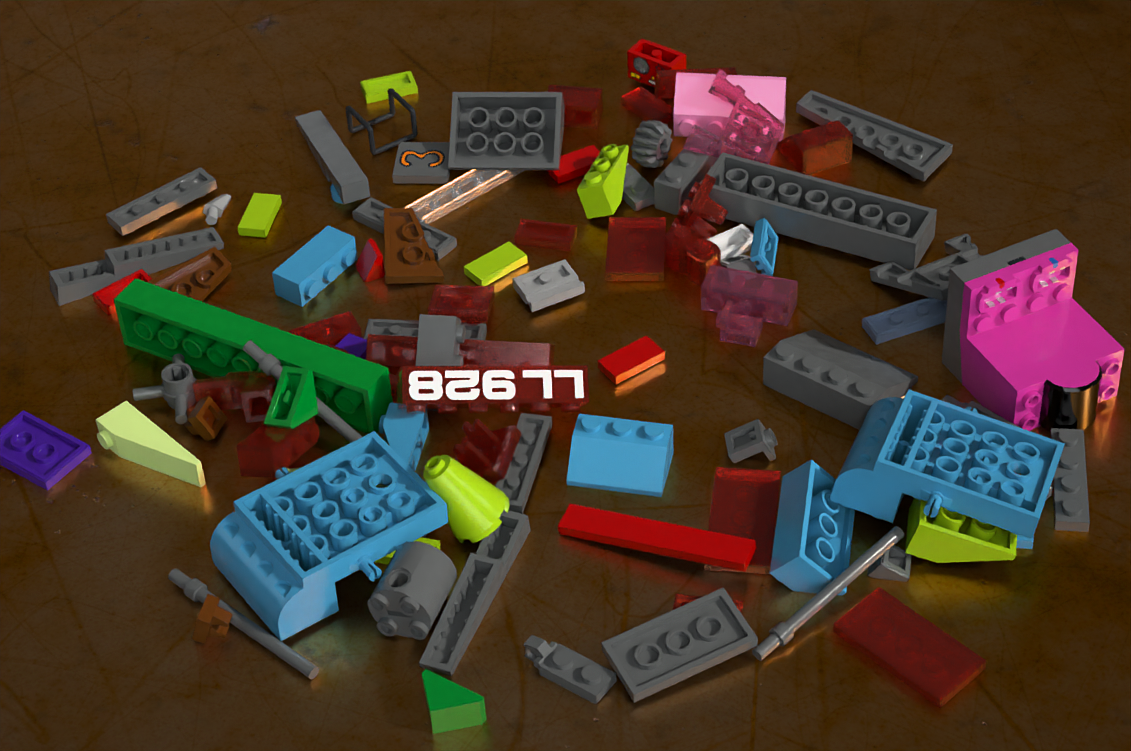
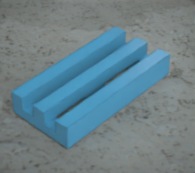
M765 218L755 222L750 259L752 262L756 261L755 267L757 270H761L763 279L773 276L779 239Z

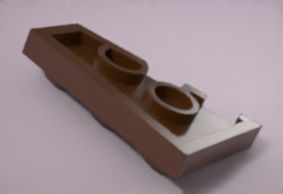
M384 208L385 284L444 283V274L441 268H438L435 255L424 238V232L413 208Z
M214 246L152 279L148 283L195 300L203 301L232 272L231 263Z

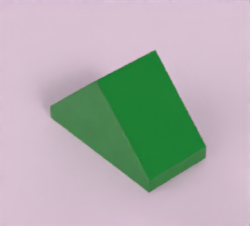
M283 366L264 424L269 427L294 429L318 414L313 371L308 368Z
M427 669L422 672L425 700L433 734L482 725L486 721L483 696Z

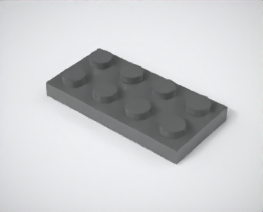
M724 587L601 642L604 655L634 703L758 646L757 636Z

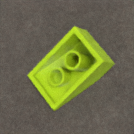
M914 498L909 508L905 553L936 563L1006 561L1015 559L1016 534L991 524L982 523L975 518L961 513L951 512L941 506L936 517H930L932 508L927 516L924 513L927 501Z

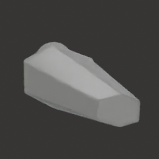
M222 194L204 205L202 213L206 215V222L209 225L217 223V218L222 216L223 211L231 200V195Z

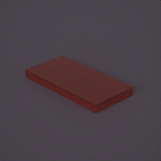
M716 467L708 531L753 539L756 541V550L746 572L704 564V570L771 575L770 567L776 530L781 471Z
M880 587L833 624V632L939 708L986 669L985 659Z

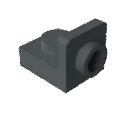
M759 418L724 433L728 456L733 463L762 451L769 461L776 459L774 447L778 443L775 434L771 428L766 429Z

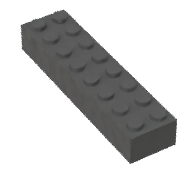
M723 152L699 184L700 212L754 227L757 220L765 218L775 233L883 263L893 261L908 270H913L917 267L935 237L936 209Z

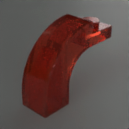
M239 371L228 372L225 377L195 380L193 389L197 403L201 398L210 396L221 410L244 409L246 423L265 421L276 389V382L273 376H268L263 372Z

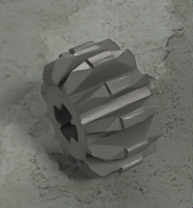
M642 121L640 127L635 130V137L632 138V159L644 167H661L664 160H667L668 152L671 150L670 144L673 141L671 129L660 121Z

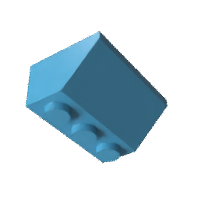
M579 413L572 434L567 485L662 497L674 452L673 425Z

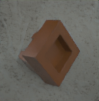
M206 396L199 400L187 418L189 422H186L184 426L192 435H201L205 441L215 439L226 422L227 416L210 396Z
M207 594L196 620L192 636L193 640L205 644L208 636L226 637L232 613L219 607V597Z

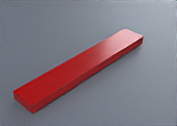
M571 503L558 524L560 535L746 572L756 550V541L753 539Z

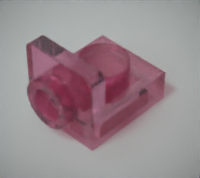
M727 300L724 310H719L716 318V328H720V341L755 347L763 328V318L734 314V301Z

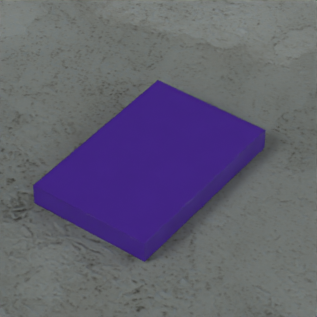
M24 410L0 429V465L47 491L92 453L90 445Z

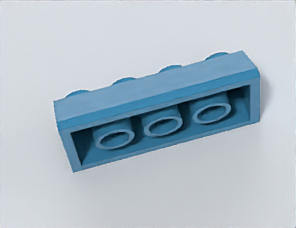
M812 459L782 478L770 574L792 591L818 594L849 567L855 509L844 507L839 503L829 500L836 479ZM847 587L844 588V589H843L839 594H837V595H838V596L844 595V594L846 593Z

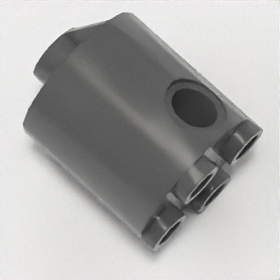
M418 541L405 542L398 546L368 600L369 611L378 622L377 629L386 636H394L396 634L418 640L425 639L457 578L456 567L446 554L430 544Z

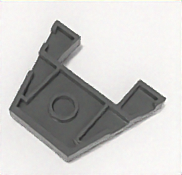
M966 233L944 241L945 252L950 254L948 257L910 271L890 261L870 269V278L874 282L944 301L948 298L950 268L983 255L978 254L977 246L975 243H971V237Z

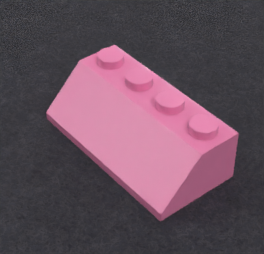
M676 73L673 114L674 136L783 141L786 77Z

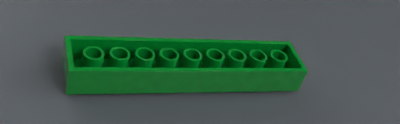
M136 278L114 298L125 345L171 362H173L172 357L175 354H182L185 357V364H188L191 369L214 378L225 376L228 383L272 399L278 380L273 375L268 376L259 368V363L243 350L244 345L251 340L266 354L271 353L281 362V367L289 366L311 369L313 371L316 397L353 429L366 434L374 431L376 433L379 432L380 418L382 415H386L389 404L393 403L389 371L387 367Z

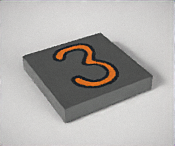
M399 142L392 174L393 183L448 184L450 170L448 169L450 142Z

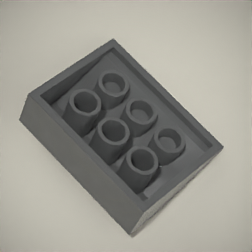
M453 92L448 169L559 170L565 110L562 92Z
M814 329L780 340L763 358V385L859 430L868 410L875 402L888 397L903 398L908 389L910 390L918 381L917 375Z

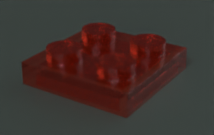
M436 285L428 307V315L457 316L469 324L488 322L495 298L494 286Z

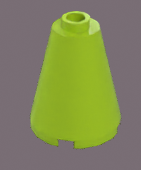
M448 455L434 456L426 463L423 477L429 488L435 491L447 503L448 525L453 535L461 543H464V540L467 539L472 543L478 542L489 536L502 523L499 518L503 510L507 513L509 510V499L503 491Z

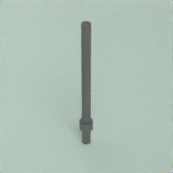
M248 341L244 345L243 350L259 363V368L268 376L273 375L279 381L283 369L280 366L281 362L271 353L266 354L253 341ZM316 397L318 415L350 443L362 437Z
M898 526L892 528L785 622L780 621L769 631L770 635L752 650L753 655L762 661L778 646L783 647L794 637L793 633L901 540L904 537L902 529Z
M176 568L169 573L168 579L182 588L184 594L194 602L204 603L207 594L215 596L208 591V586L197 578L191 579ZM220 599L219 607L232 613L231 624L308 678L314 679L317 676L319 668Z

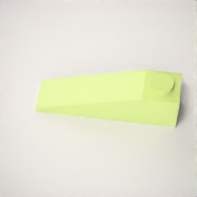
M128 401L123 402L96 419L99 431L97 438L105 449H111L121 458L198 487L206 484L201 461Z

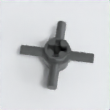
M175 354L172 357L173 364L166 366L162 370V385L133 389L134 401L163 397L167 401L168 406L175 409L176 423L185 424L188 421L187 409L194 406L197 402L198 392L227 388L225 376L197 380L193 376L191 367L185 364L184 355Z

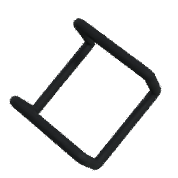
M392 88L388 89L390 112L368 122L351 106H346L349 132L355 133L366 128L370 152L373 155L398 146L399 142L410 141L418 135L414 108ZM395 98L410 112L412 134L375 149L372 125L395 115ZM352 115L361 123L360 125L353 127Z

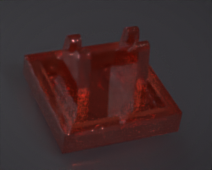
M706 174L701 184L695 181L687 196L691 200H684L677 213L681 219L676 217L668 230V233L672 234L667 246L677 251L686 235L704 241L716 234L717 230L702 219L704 218L721 225L728 214L726 209L708 197L716 181L715 178Z
M479 419L474 420L473 426L465 421L462 428L466 437H463L460 445L455 444L453 448L456 455L454 460L489 483L503 480L518 445L521 432L516 425L491 431Z

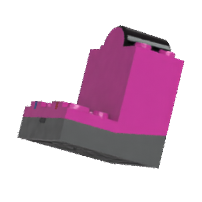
M1057 229L950 268L942 363L983 407L1028 431L1039 426L1048 431H1051V428L1084 430L1091 426L1096 418L1098 403L1109 400L1117 395L1124 348L1072 298L1078 249Z

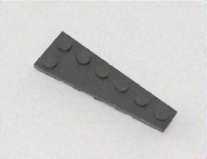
M810 90L796 103L797 113L905 171L914 179L925 181L952 154L953 144L813 90Z

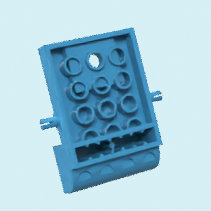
M908 389L904 399L898 397L883 398L870 407L836 478L829 500L839 503L844 507L872 515L877 519L893 523L904 494H907L918 500L927 501L924 507V513L927 516L932 508L930 517H936L941 506L951 512H958L975 518L982 523L991 524L1008 530L1013 534L1032 539L1065 443L979 414L975 408L970 411L971 407L964 409Z
M374 431L291 473L285 467H282L281 470L278 469L275 473L277 480L233 501L235 511L226 516L215 528L210 540V550L214 565L280 641H283L339 611L335 582L358 570H362L370 581H375V577L378 580L382 575V570L373 562L396 551L401 544L415 541L449 523L447 503L435 491L430 489L427 483ZM379 484H382V485H385V486H387V487L378 488V487H376V486L379 485Z

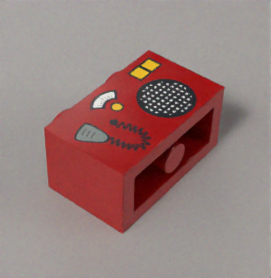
M641 38L627 51L628 78L672 94L675 92L676 73H686V54Z

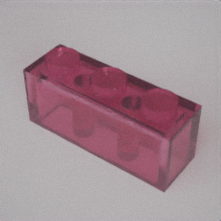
M711 265L701 286V310L788 326L797 305L798 281Z

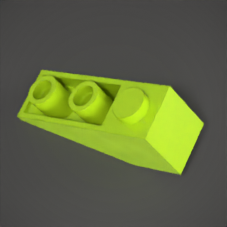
M610 144L603 147L578 186L577 192L588 219L613 215L621 203L629 150L628 144L620 146Z

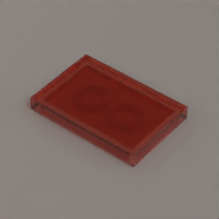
M609 217L605 270L606 281H664L666 217Z

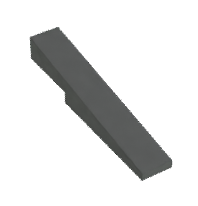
M321 110L295 116V122L327 181L332 182L343 204L370 197L368 178Z
M214 227L107 249L105 250L104 260L49 271L50 291L58 305L61 306L92 295L94 292L140 269H143L149 275L186 262L214 246L218 250L223 249L224 242Z
M503 510L499 517L502 521L500 526L489 536L482 539L476 554L470 553L419 661L420 668L448 676L453 675L531 531L528 515L509 510L507 513Z

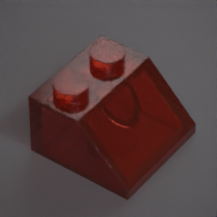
M840 120L790 135L777 142L776 148L798 173L812 175L851 162L853 134Z

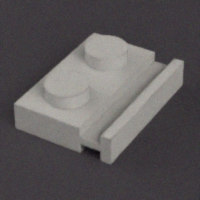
M565 259L513 278V288L525 304L530 306L531 312L585 293L584 283L578 280V275Z

